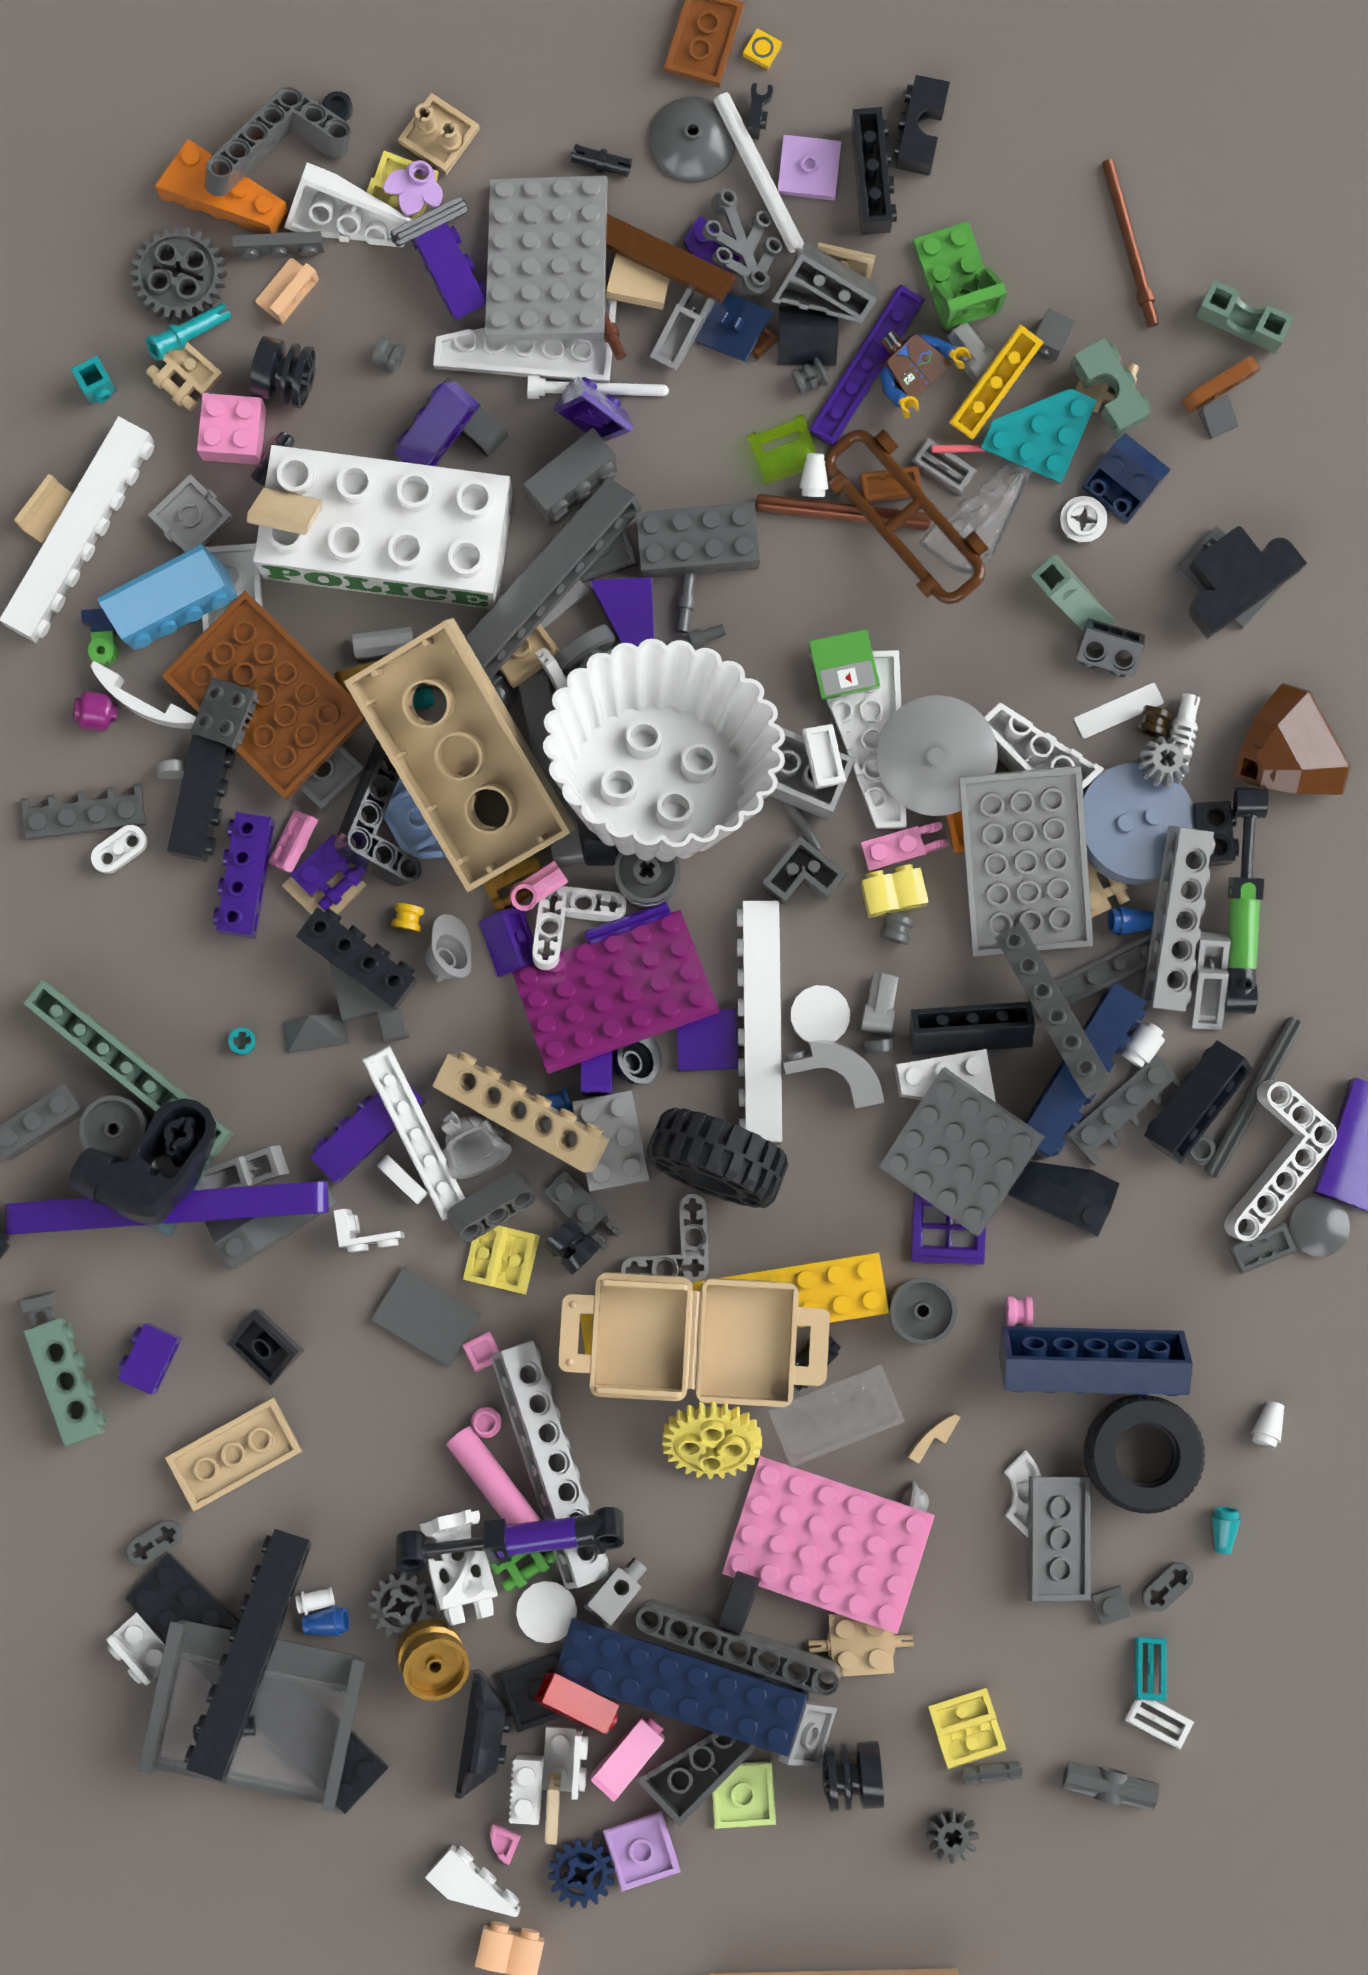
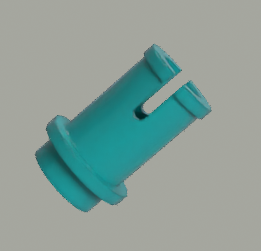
M421 686V689L416 690L414 693L413 706L414 709L425 707L427 710L429 706L434 705L432 688Z

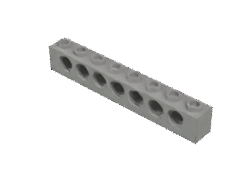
M530 1341L491 1354L490 1358L543 1520L590 1515L589 1500L586 1494L582 1492L580 1486V1473L578 1467L573 1463L569 1452L570 1442L563 1433L560 1424V1411L553 1403L550 1394L551 1384L547 1376L544 1375L541 1366L542 1356L539 1349L535 1346L534 1341ZM521 1369H523L527 1374L526 1383H524L520 1378ZM531 1398L536 1402V1412H533L529 1406ZM540 1427L546 1432L545 1442L539 1436ZM550 1457H552L556 1463L554 1471L551 1470L548 1464ZM560 1486L565 1491L564 1500L560 1499L558 1495ZM593 1546L583 1547V1559H580L578 1556V1548L553 1551L566 1590L579 1588L610 1576L608 1571L609 1562L606 1554H597Z

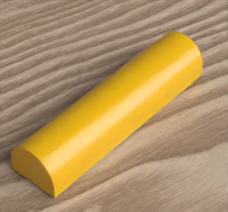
M1019 324L948 423L973 440L1041 347L1043 341Z

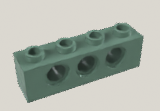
M58 1318L24 1331L64 1446H71L105 1433L103 1426L106 1425V1419L102 1409H97L93 1397L96 1396V1391L90 1379L86 1380L83 1368H86V1363L81 1351H76L72 1340L76 1339L71 1323H66L64 1318ZM55 1344L61 1345L64 1350V1355L59 1361L54 1360L51 1356V1348ZM66 1372L70 1373L74 1378V1384L69 1390L61 1385V1377ZM75 1401L81 1402L84 1406V1414L81 1418H76L71 1413V1406Z

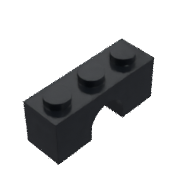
M916 75L914 85H907L904 102L910 104L908 113H901L898 130H903L904 132L902 140L896 139L892 156L898 158L896 169L930 175L938 137L925 134L918 124L925 119L942 121L950 85L949 81Z

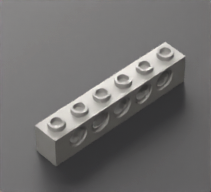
M1168 825L1142 991V999L1146 1001V1006L1186 1012L1187 1004L1190 1002L1191 975L1196 969L1195 950L1201 937L1199 924L1201 915L1205 910L1204 892L1205 886L1210 879L1208 867L1210 856L1215 848L1214 832ZM1191 852L1193 859L1191 864L1187 866L1186 857ZM1187 882V893L1182 896L1181 887ZM1182 912L1183 921L1178 926L1176 919L1178 914ZM1176 942H1178L1179 949L1177 953L1173 955L1172 946ZM1171 972H1173L1174 980L1170 985H1168L1167 977Z

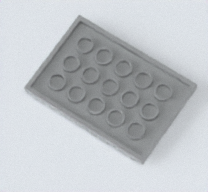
M607 176L490 179L485 319L486 341L604 338Z
M1081 766L960 776L959 786L972 955L1004 954L995 937L1019 923L1023 924L1038 951L1093 946Z

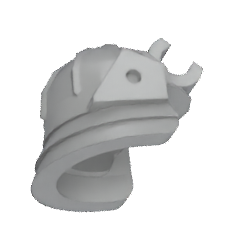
M453 1111L443 1117L445 1123L441 1125V1128L446 1133L445 1142L447 1147L442 1152L449 1163L452 1178L468 1179L484 1174L500 1165L511 1154L512 1147L502 1139L505 1133L489 1118L484 1119L477 1115L463 1116L459 1119Z

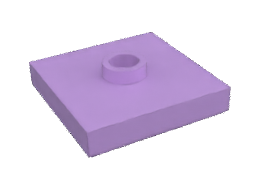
M784 135L777 189L779 194L835 201L842 141Z
M662 1810L603 1829L621 1891L681 1872Z

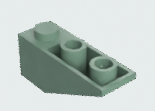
M1057 554L1052 555L1030 575L1044 592L1083 631L1088 618L1110 625L1115 622V619Z

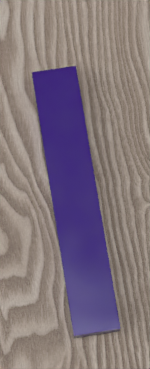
M901 284L899 285L809 428V434L831 447L837 443L882 370L880 362L889 355V352L879 340L891 329L902 339L924 304V298Z

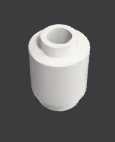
M1148 1022L1147 1025L1140 1023L1127 1043L1125 1051L1122 1053L1123 1057L1139 1068H1142L1145 1063L1149 1064L1165 1042V1039L1161 1036L1164 1032L1151 1022Z

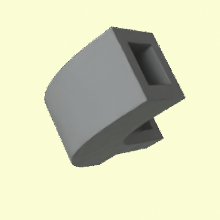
M824 1040L808 1042L810 1054L805 1055V1050L795 1051L787 1054L788 1059L781 1060L783 1072L786 1075L815 1068H829L837 1071L847 1082L852 1106L855 1109L885 1103L879 1079L872 1067L857 1052L845 1045Z

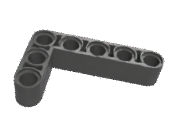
M290 86L282 87L208 160L204 186L214 196L226 195L290 131L326 156L335 159L342 158L348 150L351 128L346 121L300 90Z

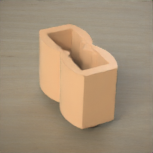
M491 1921L490 1925L483 1926L475 1967L509 1975H537L544 1945V1938L539 1937L538 1931L521 1928V1932L508 1930V1924Z

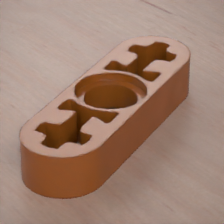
M1250 356L1187 394L1181 400V403L1187 412L1191 414L1248 380L1261 368L1254 357Z

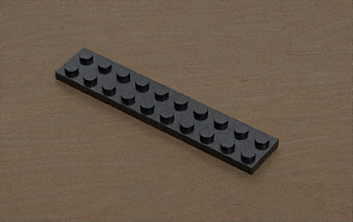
M170 1552L125 1598L166 1639L171 1621L179 1622L183 1619L231 1630L234 1624H240V1620ZM188 1660L212 1684H218L221 1672H218V1666L215 1665H219V1663L202 1660L205 1663ZM264 1676L249 1717L255 1716L256 1728L319 1789L326 1790L340 1718L305 1684ZM352 1730L336 1806L344 1814L351 1809L389 1768Z

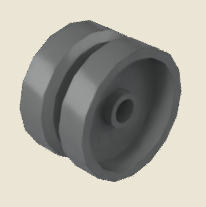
M607 625L598 626L574 639L559 651L554 658L564 675L569 674L574 669L587 668V662L592 655L597 653L611 655L615 636Z
M619 853L617 855L614 866L616 887L625 900L632 905L645 909L669 901L677 891L680 881V867L677 856L671 861L663 862L656 857L652 860L644 861L639 859L635 853L632 855ZM649 869L653 872V877L648 878L646 875L643 878L642 872Z
M104 1096L94 1100L84 1110L79 1121V1137L85 1149L92 1147L117 1155L122 1160H127L135 1145L144 1136L151 1120L148 1112L139 1103L121 1096ZM117 1124L119 1132L114 1135L111 1133V1130L115 1129Z
M926 1277L909 1279L897 1286L889 1298V1323L895 1333L907 1342L920 1345L937 1343L946 1337L955 1325L957 1316L955 1298L948 1287L938 1280ZM925 1305L927 1307L925 1311L927 1316L922 1317L918 1315L917 1309L919 1306Z

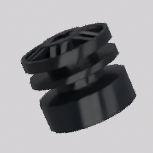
M262 336L255 352L250 374L249 386L251 397H260L266 401H273L278 390H280L281 404L288 405L292 401L293 407L303 408L312 389L315 377L316 355L314 347L304 346L301 351L300 344L293 343L286 355L284 340Z
M878 1741L857 1742L855 1757H849L846 1744L840 1743L841 1758H835L833 1744H825L822 1778L824 1794L829 1803L830 1812L838 1811L839 1796H844L846 1811L851 1810L853 1795H859L863 1809L883 1808V1778Z

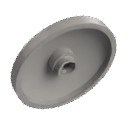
M946 695L924 696L910 701L899 708L885 724L877 745L878 770L888 792L906 808L924 815L943 816L961 811L959 777L993 774L997 767V743L988 721L969 703Z

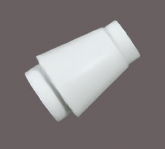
M806 453L799 488L802 489V496H825L828 482L824 454Z
M1273 1401L1266 1402V1406L1251 1432L1253 1434L1252 1442L1263 1447L1276 1448L1277 1443L1281 1442L1284 1405Z

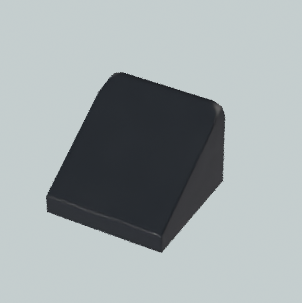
M586 838V865H615V845L608 846L600 839Z

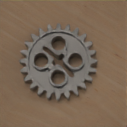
M176 225L172 234L164 227L163 236L159 237L157 233H152L154 238L152 243L148 240H143L146 249L135 250L140 260H131L133 267L138 270L130 271L132 279L136 280L131 284L134 291H139L136 296L139 301L145 300L143 305L147 311L154 307L153 312L156 317H159L164 311L167 321H170L173 314H176L178 321L182 322L184 314H188L189 318L192 319L194 318L195 311H198L200 314L204 313L203 307L205 305L213 308L212 297L221 299L222 296L217 288H226L225 282L220 279L227 276L226 270L220 268L226 263L223 257H218L221 254L218 246L212 247L214 243L210 237L203 241L204 235L202 231L199 230L193 236L191 227L188 226L185 232L181 233L178 225ZM172 252L175 254L169 261L161 260L165 253ZM193 260H203L202 265H200L199 267H190V264ZM154 267H160V268H162V269L153 270ZM202 277L204 278L203 281H198V280L195 279V278H202ZM158 281H167V284L164 288H154L155 284ZM189 286L196 288L192 295H183L185 288Z

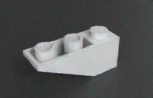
M452 1844L426 1874L425 1878L449 1900L517 1917L520 1912L519 1899L510 1890H501L495 1884L497 1881L495 1876L484 1867L480 1870L472 1862L473 1856L462 1846L457 1849Z

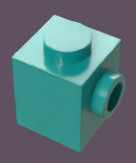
M97 355L71 369L91 405L94 403H104L112 397L113 393L117 392Z

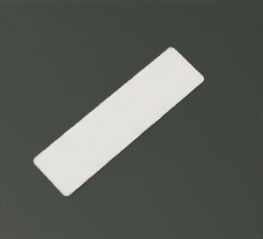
M1151 683L1075 717L1074 720L1082 737L1086 739L1142 714L1145 705L1157 707L1162 705L1164 701L1156 684Z

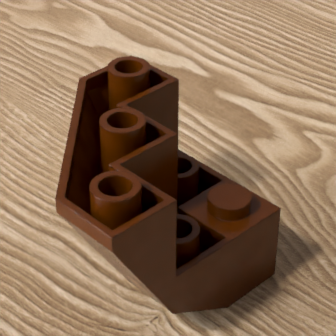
M1282 683L1255 716L1241 746L1233 779L1260 788L1293 794L1342 795L1345 791L1351 765L1311 691Z

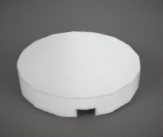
M815 985L804 989L795 998L791 1007V1023L794 1032L803 1041L824 1040L835 1042L845 1033L848 1027L850 1009L846 999L838 990L829 986Z
M544 1580L533 1583L524 1590L517 1604L516 1616L518 1624L526 1636L536 1642L551 1643L559 1641L567 1635L571 1619L577 1617L578 1608L575 1597L569 1589L566 1590L565 1586L558 1582Z

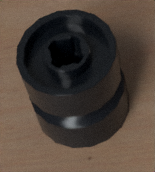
M570 1217L543 1243V1246L554 1257L560 1256L563 1267L573 1275L600 1247L589 1236L583 1237L581 1235L582 1228ZM572 1244L574 1245L575 1250H572L570 1248Z

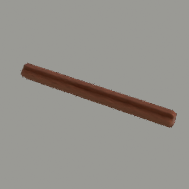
M758 494L756 500V510L761 512L870 524L854 504ZM871 506L885 523H888L901 511L900 509ZM917 512L901 527L928 530L931 525V519L925 512Z

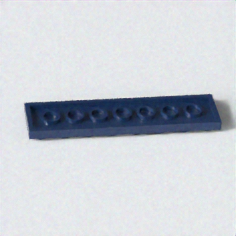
M575 1617L571 1619L555 1672L590 1691L787 1757L790 1756L808 1696L807 1694Z

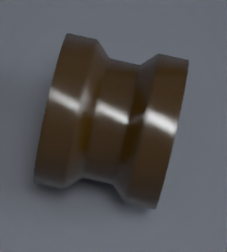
M1145 705L1142 710L1143 720L1138 723L1136 729L1151 737L1158 738L1163 736L1165 738L1167 733L1165 726L1166 723L1170 722L1172 714L1162 708Z

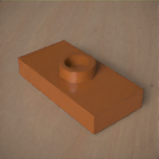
M919 465L903 467L902 469L922 490ZM888 470L860 473L862 496L869 504L912 498Z

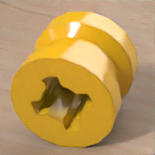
M395 903L396 917L392 920L391 927L420 933L421 926L419 920L424 915L425 909L411 904Z

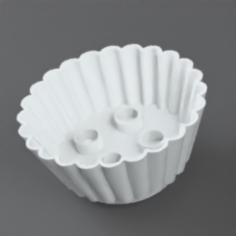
M658 639L644 640L638 647L630 643H621L613 648L611 655L606 653L592 655L587 662V668H578L571 671L567 676L568 687L561 688L553 694L552 703L555 710L550 711L544 719V726L549 736L543 742V750L551 761L549 773L562 790V795L588 829L596 833L604 844L608 846L615 845L618 851L624 855L635 853L639 859L644 861L652 860L654 857L663 862L671 861L676 856L683 859L689 858L698 851L709 849L736 831L745 821L761 811L764 799L777 788V777L774 774L785 763V757L782 751L778 749L785 740V734L783 729L774 723L777 719L778 711L772 702L763 699V686L757 680L745 678V671L740 664L734 661L722 662L718 652L710 648H700L695 651L691 644L683 640L673 641L667 646Z

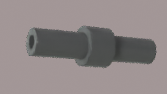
M684 573L681 595H678L676 608L679 609L676 631L679 633L688 632L690 613L694 610L695 597H693L695 574Z
M723 624L702 631L696 629L687 632V636L666 642V645L676 640H683L691 644L695 649L704 646V642L725 636L726 633Z

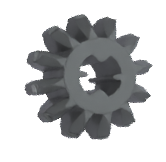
M949 1808V1818H945L941 1811L937 1812L940 1822L937 1823L934 1820H929L928 1822L929 1826L936 1831H929L925 1834L926 1839L935 1840L928 1846L931 1852L939 1850L937 1858L940 1861L949 1854L951 1864L956 1862V1854H960L963 1861L967 1860L968 1858L964 1850L968 1849L972 1852L976 1850L975 1845L969 1841L979 1839V1834L971 1831L976 1826L974 1820L965 1822L967 1814L964 1811L956 1818L953 1808ZM956 1829L959 1838L957 1840L951 1839L950 1842H947L948 1839L945 1835L947 1831L953 1833Z

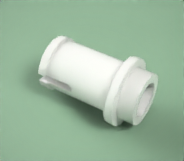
M332 1587L309 1593L301 1591L300 1595L295 1596L299 1614L305 1613V1615H309V1611L335 1606Z

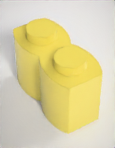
M908 864L895 868L896 873L884 875L883 870L866 874L867 879L862 880L860 884L868 918L927 906L929 901L921 868L913 869V865Z

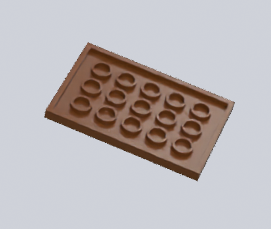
M246 591L161 675L197 712L200 709L212 677L257 691L256 693L259 694L257 698L259 704L256 705L253 715L247 714L253 717V719H245L244 723L249 725V729L242 727V730L246 731L242 740L243 744L238 745L236 751L286 800L366 721L354 698Z

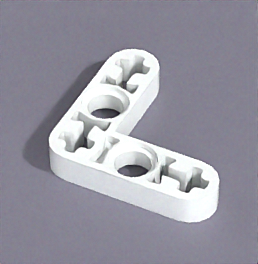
M562 886L539 901L532 950L535 966L542 970H550L558 964L565 917L603 922L620 919L626 914L627 905L624 896L611 891ZM555 895L558 901L555 905V913L549 912V900L551 896ZM579 898H587L591 901L592 905L589 909L580 910L575 906V902ZM597 900H601L600 911H596ZM611 902L617 903L615 912L609 911ZM547 921H552L558 925V930L555 933L547 934L542 931V925ZM545 942L550 943V956L548 960H543L541 955L544 953Z

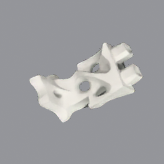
M471 1509L437 1517L430 1522L420 1524V1530L425 1537H430L435 1543L471 1538V1526L479 1523V1510L471 1512ZM466 1551L460 1561H455L452 1558V1553L438 1555L440 1561H435L434 1558L428 1560V1569L437 1612L443 1611L449 1627L466 1622L462 1608L464 1605L473 1603L476 1620L494 1615L492 1598L497 1597V1590L484 1551ZM474 1564L478 1565L481 1569L479 1578L473 1577L470 1571ZM442 1568L449 1579L447 1584L442 1583L440 1580L439 1571Z

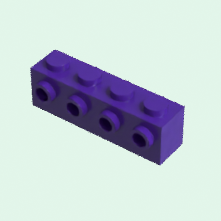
M236 812L235 819H230L227 835L231 837L230 848L224 850L222 862L223 866L226 867L225 878H220L218 884V896H221L220 908L215 907L213 913V925H216V930L220 934L256 939L275 821L271 817Z

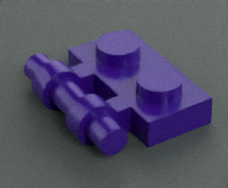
M334 834L290 874L311 898L319 890L325 894L317 903L324 911L333 904L337 905L342 900L341 896L353 885L356 887L362 881L361 877L367 872L357 865L353 869L347 865L350 861L341 857L335 850L336 836ZM340 871L345 877L331 888L327 883Z

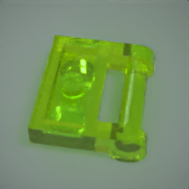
M802 414L793 417V421L761 433L752 432L747 434L750 448L765 485L803 472L806 453H817ZM798 432L800 439L763 452L762 444Z

